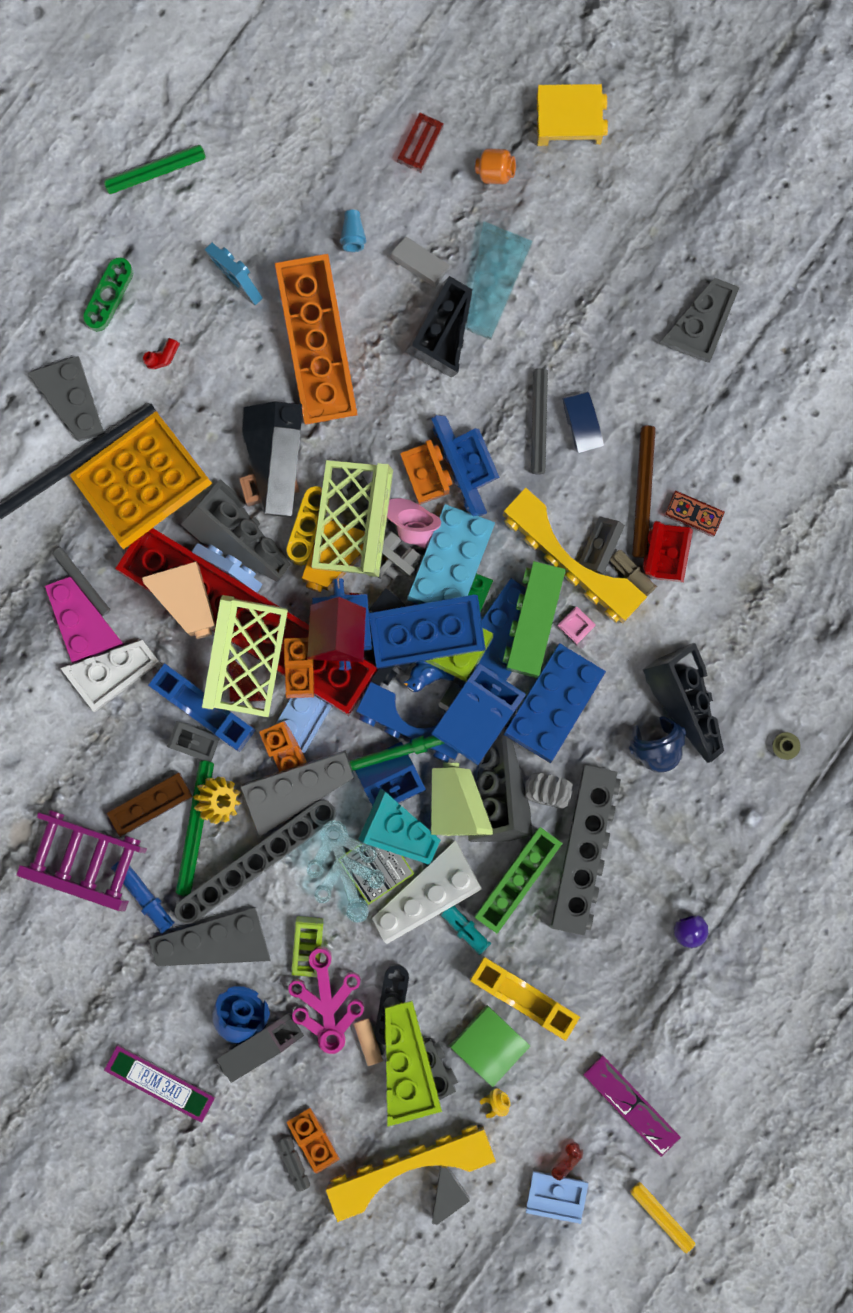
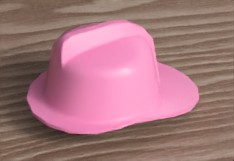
M404 498L389 500L387 518L396 524L399 538L403 542L415 544L421 548L428 547L433 532L441 526L440 518L411 500Z

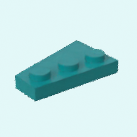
M380 789L358 838L362 843L429 865L441 841L436 835H431V831L382 789Z

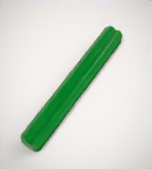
M198 144L104 180V185L109 194H114L205 160L206 155L203 147Z

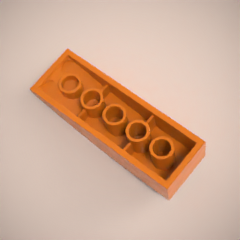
M323 254L275 263L298 392L302 404L304 424L358 415L329 255Z

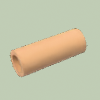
M366 1018L353 1023L367 1066L382 1062L383 1058L370 1019Z

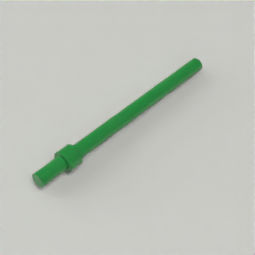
M420 736L413 738L410 743L350 760L352 770L355 771L408 754L416 753L418 755L428 752V748L445 743L435 736L426 738Z

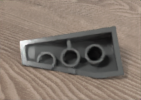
M219 479L181 525L201 543L207 546L209 544L221 550L224 555L227 556L229 554L247 567L278 582L291 564L271 538H266L258 527L261 524L257 518H251L243 508L246 505L243 499Z
M508 724L503 728L479 763L477 780L475 781L492 826L493 835H468V841L504 842L533 836L528 799L525 797L526 791L514 744L510 738L504 735L509 727Z

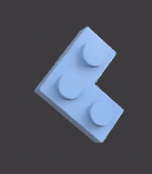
M197 543L192 550L194 554L257 593L263 585L254 578L256 575L254 571L244 565L240 567L242 562L229 554L226 558L223 557V552L211 544L206 548Z

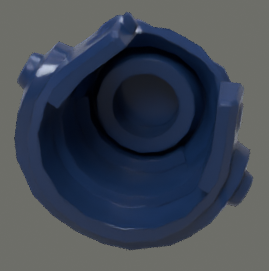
M660 716L661 727L668 735L654 741H642L638 725H634L632 740H630L628 749L630 754L641 760L647 769L663 773L674 769L682 759V747L685 745L686 730L679 723L676 724L671 719Z

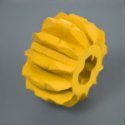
M217 777L215 779H205V785L200 784L197 786L201 793L200 795L193 796L195 800H199L194 809L201 811L200 817L203 820L209 819L210 823L218 824L220 821L228 822L229 815H237L234 807L242 803L236 800V797L241 792L233 789L235 783L226 781L224 777Z

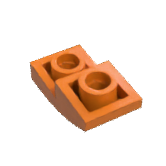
M308 638L284 639L286 698L314 697L313 660L307 659Z
M285 721L259 731L269 757L273 756L279 772L307 763L298 742Z
M311 1108L286 1122L297 1144L302 1148L314 1173L317 1174L340 1160L333 1144Z

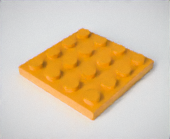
M157 411L70 474L72 480L123 549L212 484Z

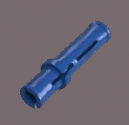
M119 861L111 867V870L114 871V873L116 872ZM129 865L123 884L141 906L143 915H148L162 934L165 930L172 927L175 921L172 920L161 906L162 901L159 897H154Z

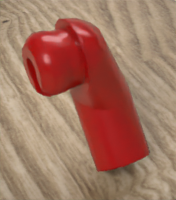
M168 338L162 351L155 353L146 352L143 355V363L146 364L147 368L153 370L170 365L180 343Z

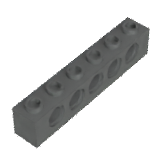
M587 765L583 766L551 923L552 929L584 936L586 930L591 931L594 914H589L591 903L597 902L599 887L595 886L597 876H602L605 860L600 859L602 848H608L610 833L606 832L608 821L613 822L616 806L611 805L613 794L618 795L621 779L617 778L618 772ZM600 789L604 792L605 799L602 804H595L591 801L590 794L592 790ZM588 816H595L599 820V828L594 832L589 831L585 827V820ZM585 842L590 843L594 848V854L589 859L583 858L579 852L580 846ZM578 870L586 871L589 876L588 882L583 886L577 885L574 881V874ZM573 897H579L583 901V908L578 913L571 912L568 907V903Z

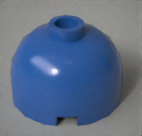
M244 986L228 988L227 992L217 997L213 1008L212 1020L215 1030L219 1036L234 1044L245 1042L265 1029L270 1015L267 1002L265 1000L262 1002L257 997L259 993L253 989Z

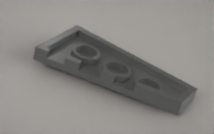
M256 908L149 939L156 966L271 961Z

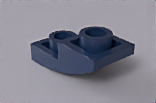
M589 392L562 398L567 424L571 427L576 452L580 453L603 447L600 426Z

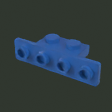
M436 415L431 419L434 424L432 427L433 432L443 445L444 458L451 464L454 472V482L461 489L465 498V508L472 516L487 514L477 489L500 477L480 430L474 428L455 438L446 416Z

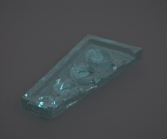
M483 221L467 330L491 340L533 241Z

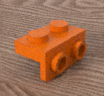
M430 439L425 441L424 445L400 453L419 505L449 494V486L453 484L448 470L443 471L439 461L443 460L438 444L433 446Z

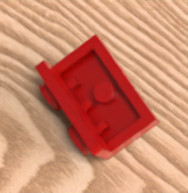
M654 521L653 528L649 530L648 534L649 553L645 555L643 562L645 574L652 579L684 583L693 529L690 527L664 525L660 521Z

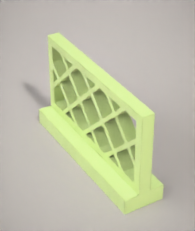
M326 460L312 560L313 569L367 574L368 576L379 577L393 469L389 464L377 463V465ZM332 468L344 469L349 476L336 486L331 480ZM348 469L356 471L351 474ZM363 471L373 472L372 482L362 488L355 477ZM350 481H353L360 491L347 500L340 489ZM331 484L333 486V489L329 492ZM371 489L369 497L366 492ZM335 493H338L345 503L332 512L327 506L328 499ZM364 495L369 501V506L366 511L359 515L351 504ZM349 507L357 518L346 527H343L336 516ZM367 516V521L365 523L362 519H364ZM334 519L341 528V531L331 539H328L324 534V527ZM361 522L365 527V535L355 542L347 531ZM345 534L353 545L340 554L332 543ZM362 543H363V550H361L360 547H359ZM330 546L338 557L329 564L320 563L321 552ZM355 549L362 555L360 567L349 566L344 559ZM340 561H342V563H343L344 565H336V564L339 563Z
M222 596L202 708H220L269 717L288 609L238 600L231 596ZM237 607L248 608L255 618L242 626L236 618ZM255 610L264 611V612L261 613L260 615H258ZM269 612L280 614V624L269 631L261 618ZM258 621L266 634L254 642L245 629ZM234 624L239 628L235 632H233ZM276 631H278L277 640L272 635ZM242 632L250 645L238 653L231 644L234 636ZM269 637L275 645V652L265 658L256 645ZM253 648L261 661L249 669L240 656ZM230 650H231V652L234 654V656L231 657L230 659H228V658H229V653H230ZM273 658L272 667L268 663V660ZM237 659L245 672L232 679L227 672V665ZM265 664L271 674L270 678L260 685L252 671ZM249 675L256 688L244 695L236 682ZM225 676H226V678L228 679L229 683H227V684L224 686V681H225ZM269 684L268 691L266 693L263 687ZM230 686H233L241 697L234 703L221 701L223 691ZM260 691L266 699L265 708L253 707L247 698ZM241 702H244V703L246 704V706H244V705H238V704H240Z

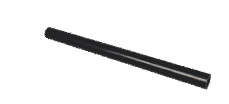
M150 403L0 504V518L3 519L81 467L153 414L156 409Z

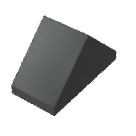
M176 721L167 747L195 758L212 762L220 738Z
M440 1166L432 1216V1224L435 1225L444 1221L470 1201L469 1195L448 1166Z

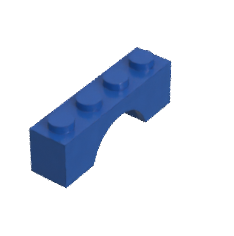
M165 663L148 684L149 687L238 752L243 749L256 731L229 710L202 708L204 692Z
M370 682L356 711L357 714L361 715L360 721L372 727L378 723L386 727L385 733L397 739L402 735L410 739L409 743L412 742L413 738L433 736L432 732L437 726L416 728L404 722L396 710V694ZM447 744L429 748L435 751L434 757L448 763L449 759L455 761L459 752Z

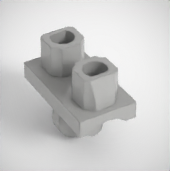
M390 531L384 536L382 557L387 561L381 560L378 578L382 579L387 574L394 580L399 574L391 568L394 566L411 579L415 574L414 568L417 566L421 555L409 547L404 555L399 557L393 551L402 541Z

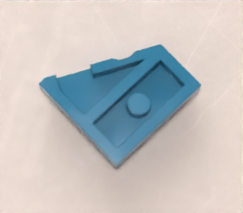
M212 242L205 249L214 264L238 289L241 287L255 306L263 299L248 277L249 269L240 260L236 263L233 255L225 247L220 249Z

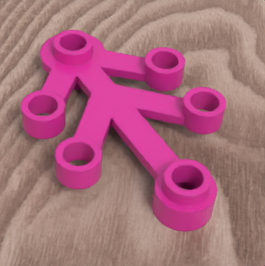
M320 946L314 948L309 956L311 967L317 970L320 999L306 989V985L301 979L292 980L288 991L291 996L299 997L323 1016L324 1026L311 1018L308 1009L304 1006H298L294 1009L292 1014L293 1021L296 1024L305 1026L318 1036V1045L322 1051L328 1054H335L343 1049L346 1041L344 1032L355 1018L363 1014L364 1004L359 999L351 1000L347 1007L348 1012L336 1025L334 1013L352 990H356L359 987L361 979L355 972L347 973L344 977L343 985L332 997L328 973L332 955L327 948ZM323 953L326 956V960L319 962L316 959V955ZM349 977H355L357 979V984L353 986L349 985L347 983V979ZM299 984L302 986V991L294 992L292 986ZM353 1004H358L361 1010L354 1013L350 1007ZM303 1011L306 1017L300 1020L296 1017V1013ZM334 1035L336 1036L337 1041L335 1043H329L327 1041V1036Z

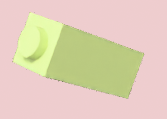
M443 763V768H432L431 835H493L492 826L471 770L459 768V763Z

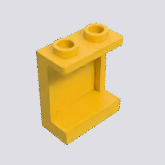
M602 84L538 85V146H548L549 140H596V144H601L603 136L608 134V120L603 119V110H607V94H602Z

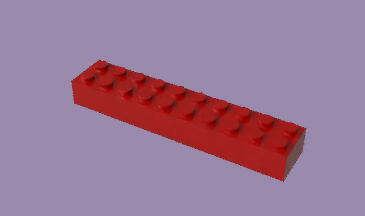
M154 528L150 529L129 546L115 568L120 574L152 593L144 584L143 577L196 562L201 571L215 623H217L220 600L223 595L231 596L238 600L279 607ZM237 607L236 618L242 626L255 618L248 608ZM255 610L258 615H260L261 613L264 612V611ZM269 612L261 619L269 631H271L280 624L281 615ZM287 612L277 672L285 676L284 639L309 638V625ZM258 621L245 629L254 642L266 634ZM234 624L233 632L239 629L236 624ZM278 631L272 634L276 640ZM242 632L234 636L231 641L232 644L242 650L250 645ZM269 637L256 645L265 658L275 652V645ZM253 648L246 652L261 661ZM273 658L268 660V663L271 665V667L273 663ZM364 659L363 662H350L351 669L346 670L345 661L344 670H340L339 661L313 660L314 695L345 715L350 716L378 669Z

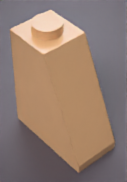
M196 562L142 578L148 589L190 636L195 635L196 639L212 635L211 630L216 629V623L201 571Z

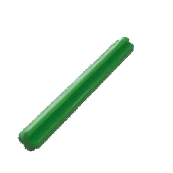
M205 760L199 762L193 796L200 795L201 793L197 786L200 784L205 785V779L212 778L213 762ZM194 797L192 798L176 886V894L188 896L192 891L204 820L200 817L201 811L194 809L199 803V800H195Z

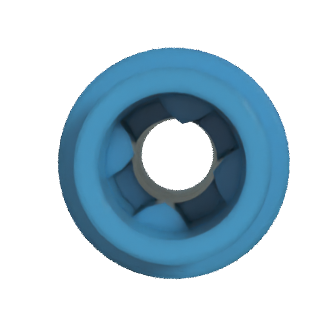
M347 210L344 213L340 243L347 252H359L364 249V244L367 242L360 212L358 210Z

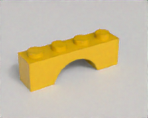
M483 956L469 979L470 982L509 1004L565 1041L580 1019V1016L485 956Z

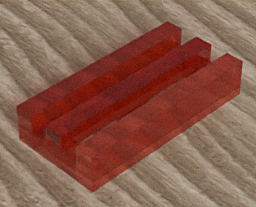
M419 113L397 158V163L406 164L408 168H414L417 172L422 173L442 132L444 123ZM425 122L427 123L409 159L406 157L422 123ZM432 126H434L436 128L418 163L416 162V159L425 143V140Z

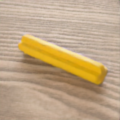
M641 1182L634 1185L630 1190L631 1195L684 1253L691 1251L695 1246L694 1240Z

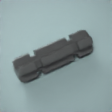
M288 1136L280 1139L277 1145L280 1152L284 1154L283 1160L290 1177L294 1178L293 1184L296 1191L300 1192L308 1189L310 1182L307 1175H304L305 1169L297 1150L294 1151L295 1145L292 1137Z

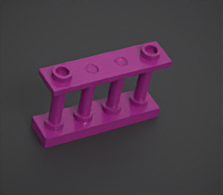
M48 810L47 814L38 812L36 818L48 821L34 862H30L29 866L20 865L16 876L117 911H126L129 901L121 898L123 893H120L134 851L139 853H146L147 848L139 846L141 841L129 836H125L124 840L65 821L63 820L64 814ZM60 825L73 831L60 869L52 875L45 872L46 867L44 864L57 827ZM86 834L98 838L85 879L81 880L80 884L70 881L71 875L69 874L82 836ZM112 843L124 847L110 889L107 888L106 892L96 890L97 884H95L108 844Z

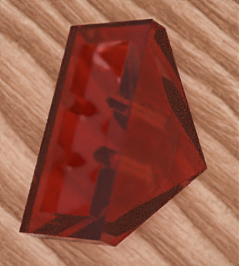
M235 660L228 664L229 674L232 679L245 672ZM249 675L236 682L244 695L256 688ZM230 686V702H235L241 697L233 686ZM260 691L247 698L250 703L266 702Z

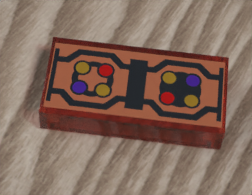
M675 490L664 517L714 538L725 511Z

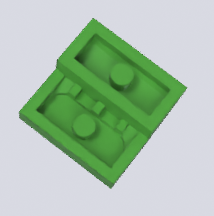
M488 1005L482 1009L449 1045L492 1087L530 1047Z

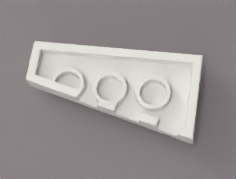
M454 841L372 918L386 944L482 889L459 844Z

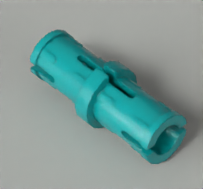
M455 905L441 914V917L458 933L456 936L459 939L463 938L479 956L492 944L474 927L475 923L472 920L469 922Z

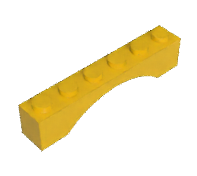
M526 487L504 510L503 516L506 518L504 523L514 532L519 530L526 536L524 541L534 550L539 548L545 553L544 559L551 566H559L566 569L564 577L572 585L577 586L579 584L586 590L584 595L596 605L599 602L606 608L604 613L615 623L620 621L623 624L647 598L627 578H613L598 574L571 558L561 547L552 531L546 505Z
M477 1124L468 1126L461 1130V1135L451 1138L450 1134L442 1136L435 1140V1145L425 1148L424 1144L418 1145L408 1150L409 1155L399 1158L398 1154L389 1156L382 1160V1165L374 1168L372 1164L363 1166L356 1170V1175L347 1178L346 1174L332 1178L330 1180L331 1184L326 1187V1192L337 1222L363 1213L371 1199L383 1186L409 1170L424 1166L442 1165L471 1172L495 1163V1156L484 1126L480 1128L477 1127Z

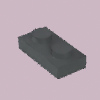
M599 516L579 564L596 573L604 574L625 525L620 521Z

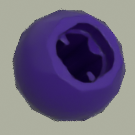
M699 915L689 916L676 921L674 936L682 946L691 949L697 948L707 940L708 925L704 918Z

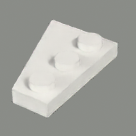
M141 640L60 669L92 711L96 712L160 662L146 643Z

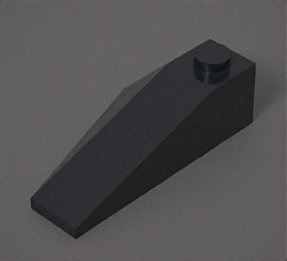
M274 401L243 407L241 435L247 447L250 467H252L256 488L264 515L292 517L301 434L302 404Z
M691 643L658 658L645 667L643 672L646 682L649 684L656 699L676 724L679 723L681 727L685 728V736L706 763L715 760L724 752L718 720L711 714L710 702L713 701L712 693H707L703 677L708 675L696 643Z

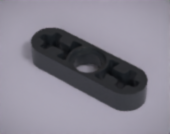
M399 964L390 966L386 970L383 980L375 1037L380 1044L385 1046L386 1040H384V1035L379 1033L380 1029H385V1020H381V1015L385 1016L384 1002L389 997H396L400 1004L405 1003L409 973L404 966ZM395 969L401 970L400 974L405 976L404 981H399L397 989H403V995L396 992L386 993V987L392 989L393 980L389 978V974H394Z

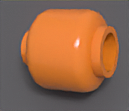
M488 148L482 152L480 158L476 159L475 172L480 174L482 182L486 184L504 185L509 182L510 178L515 176L516 160L507 149Z

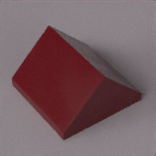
M341 597L310 605L307 659L363 662L366 608Z

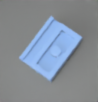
M316 696L310 698H290L276 724L285 721L302 752L306 753L332 706Z
M533 1171L525 1212L581 1224L589 1183L588 1181Z

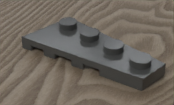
M346 750L243 783L241 789L260 837L352 780L355 775Z

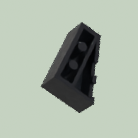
M451 276L447 277L440 286L406 352L451 378L458 374L461 349L464 343V331L468 320L473 289Z

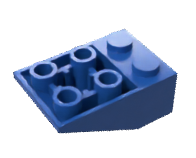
M479 664L432 732V735L479 765L526 694Z

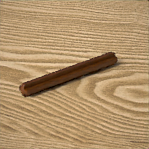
M643 425L640 430L632 551L633 557L645 558V555L648 554L656 432L655 426Z

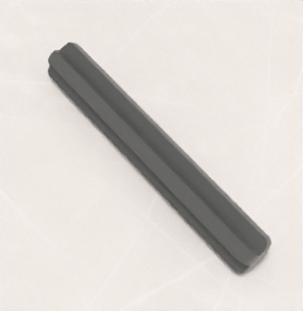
M543 368L534 369L531 473L536 475L544 474L546 471L548 370Z

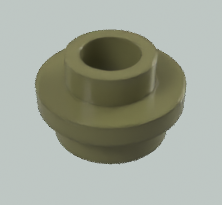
M781 733L773 741V752L780 759H793L800 751V741L792 733ZM784 741L791 743L790 751L783 749L782 744Z

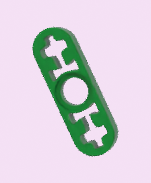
M115 258L105 270L83 316L86 325L92 331L100 332L108 327L133 277V269L128 260ZM124 266L127 273L119 275L117 282L121 286L118 287L113 283L117 277L115 268L120 269ZM107 288L114 289L116 291L115 298L112 301H104L101 298L103 290ZM97 302H99L103 307H105L102 309L100 313V316L103 320L101 322L96 321L95 324H93L91 315L96 316L99 313L100 307L99 305H96Z

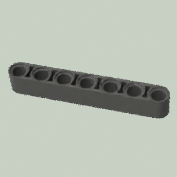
M325 800L314 803L182 899L175 908L176 918L184 924L194 923L329 826L336 818L335 807ZM322 805L328 806L331 810V816L326 821H320L316 816L317 809ZM303 821L309 827L308 834L304 837H297L294 833V826L296 823ZM276 838H282L286 842V849L280 854L275 853L271 847L273 840ZM254 854L261 855L264 860L263 866L258 870L252 869L249 864L250 857ZM232 870L238 871L241 875V881L237 886H231L227 881V875ZM211 886L218 891V898L213 903L208 902L204 896L205 890ZM186 903H191L196 909L195 916L191 919L185 918L182 914V908Z

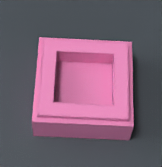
M577 606L557 625L576 645L596 626Z

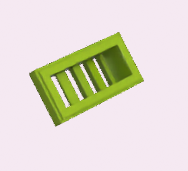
M296 917L291 975L317 977V970L311 966L298 965V961H309L310 954H299V950L312 951L316 947H322L323 918ZM301 928L317 929V932L301 931ZM300 938L316 939V943L300 942ZM318 953L316 955V959L319 962L321 959V953Z

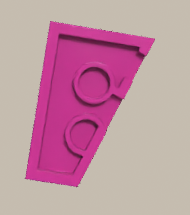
M71 577L45 586L72 663L125 645Z

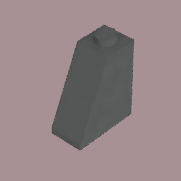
M289 1012L250 1039L217 1058L223 1074L232 1083L283 1052L302 1038L304 1034L293 1021L292 1015Z

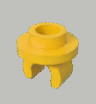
M498 1088L492 1090L489 1095H486L479 1101L480 1104L490 1103L493 1110L486 1114V1118H493L496 1115L503 1117L509 1113L510 1099L505 1092Z

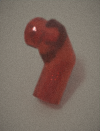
M577 1142L566 1145L565 1151L568 1155L552 1169V1176L556 1180L564 1179L583 1158V1150L580 1149Z

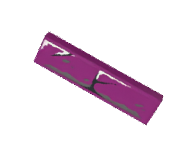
M603 1055L583 1073L590 1083L661 1157L681 1138Z

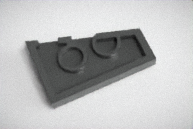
M714 278L668 334L664 336L660 344L710 363L740 287Z
M79 356L28 373L79 442L105 434Z

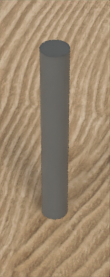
M61 547L54 550L52 554L101 616L108 614L111 609Z

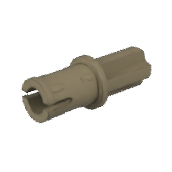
M618 550L611 556L610 562L646 596L657 588V585L643 573L641 565L638 567L622 550Z

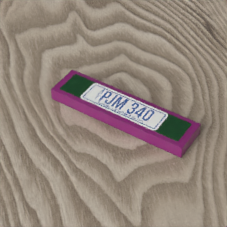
M117 1045L104 1069L105 1072L201 1123L204 1121L216 1098L214 1095L120 1045Z

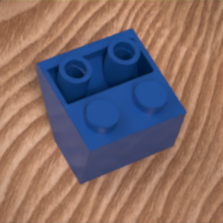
M401 741L387 749L403 745V743ZM409 754L355 770L372 807L380 789L384 790L399 804L426 791Z

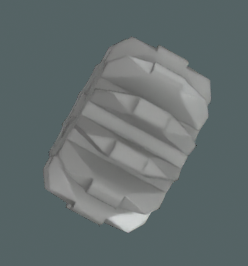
M533 773L526 783L525 797L541 805L564 808L568 806L569 800H571L573 784L566 779L550 774Z

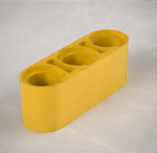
M318 486L310 487L306 490L287 545L288 557L296 565L302 566L307 564L315 543L320 506L310 505L309 500L314 495H322V488ZM312 520L315 522L314 530L311 532L302 531L301 525L304 521ZM296 546L306 547L307 553L304 557L296 558L292 555L293 549Z

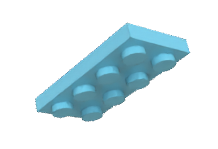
M444 504L439 517L441 526L433 532L407 600L416 604H424L468 596L495 522L479 516H472L471 513Z

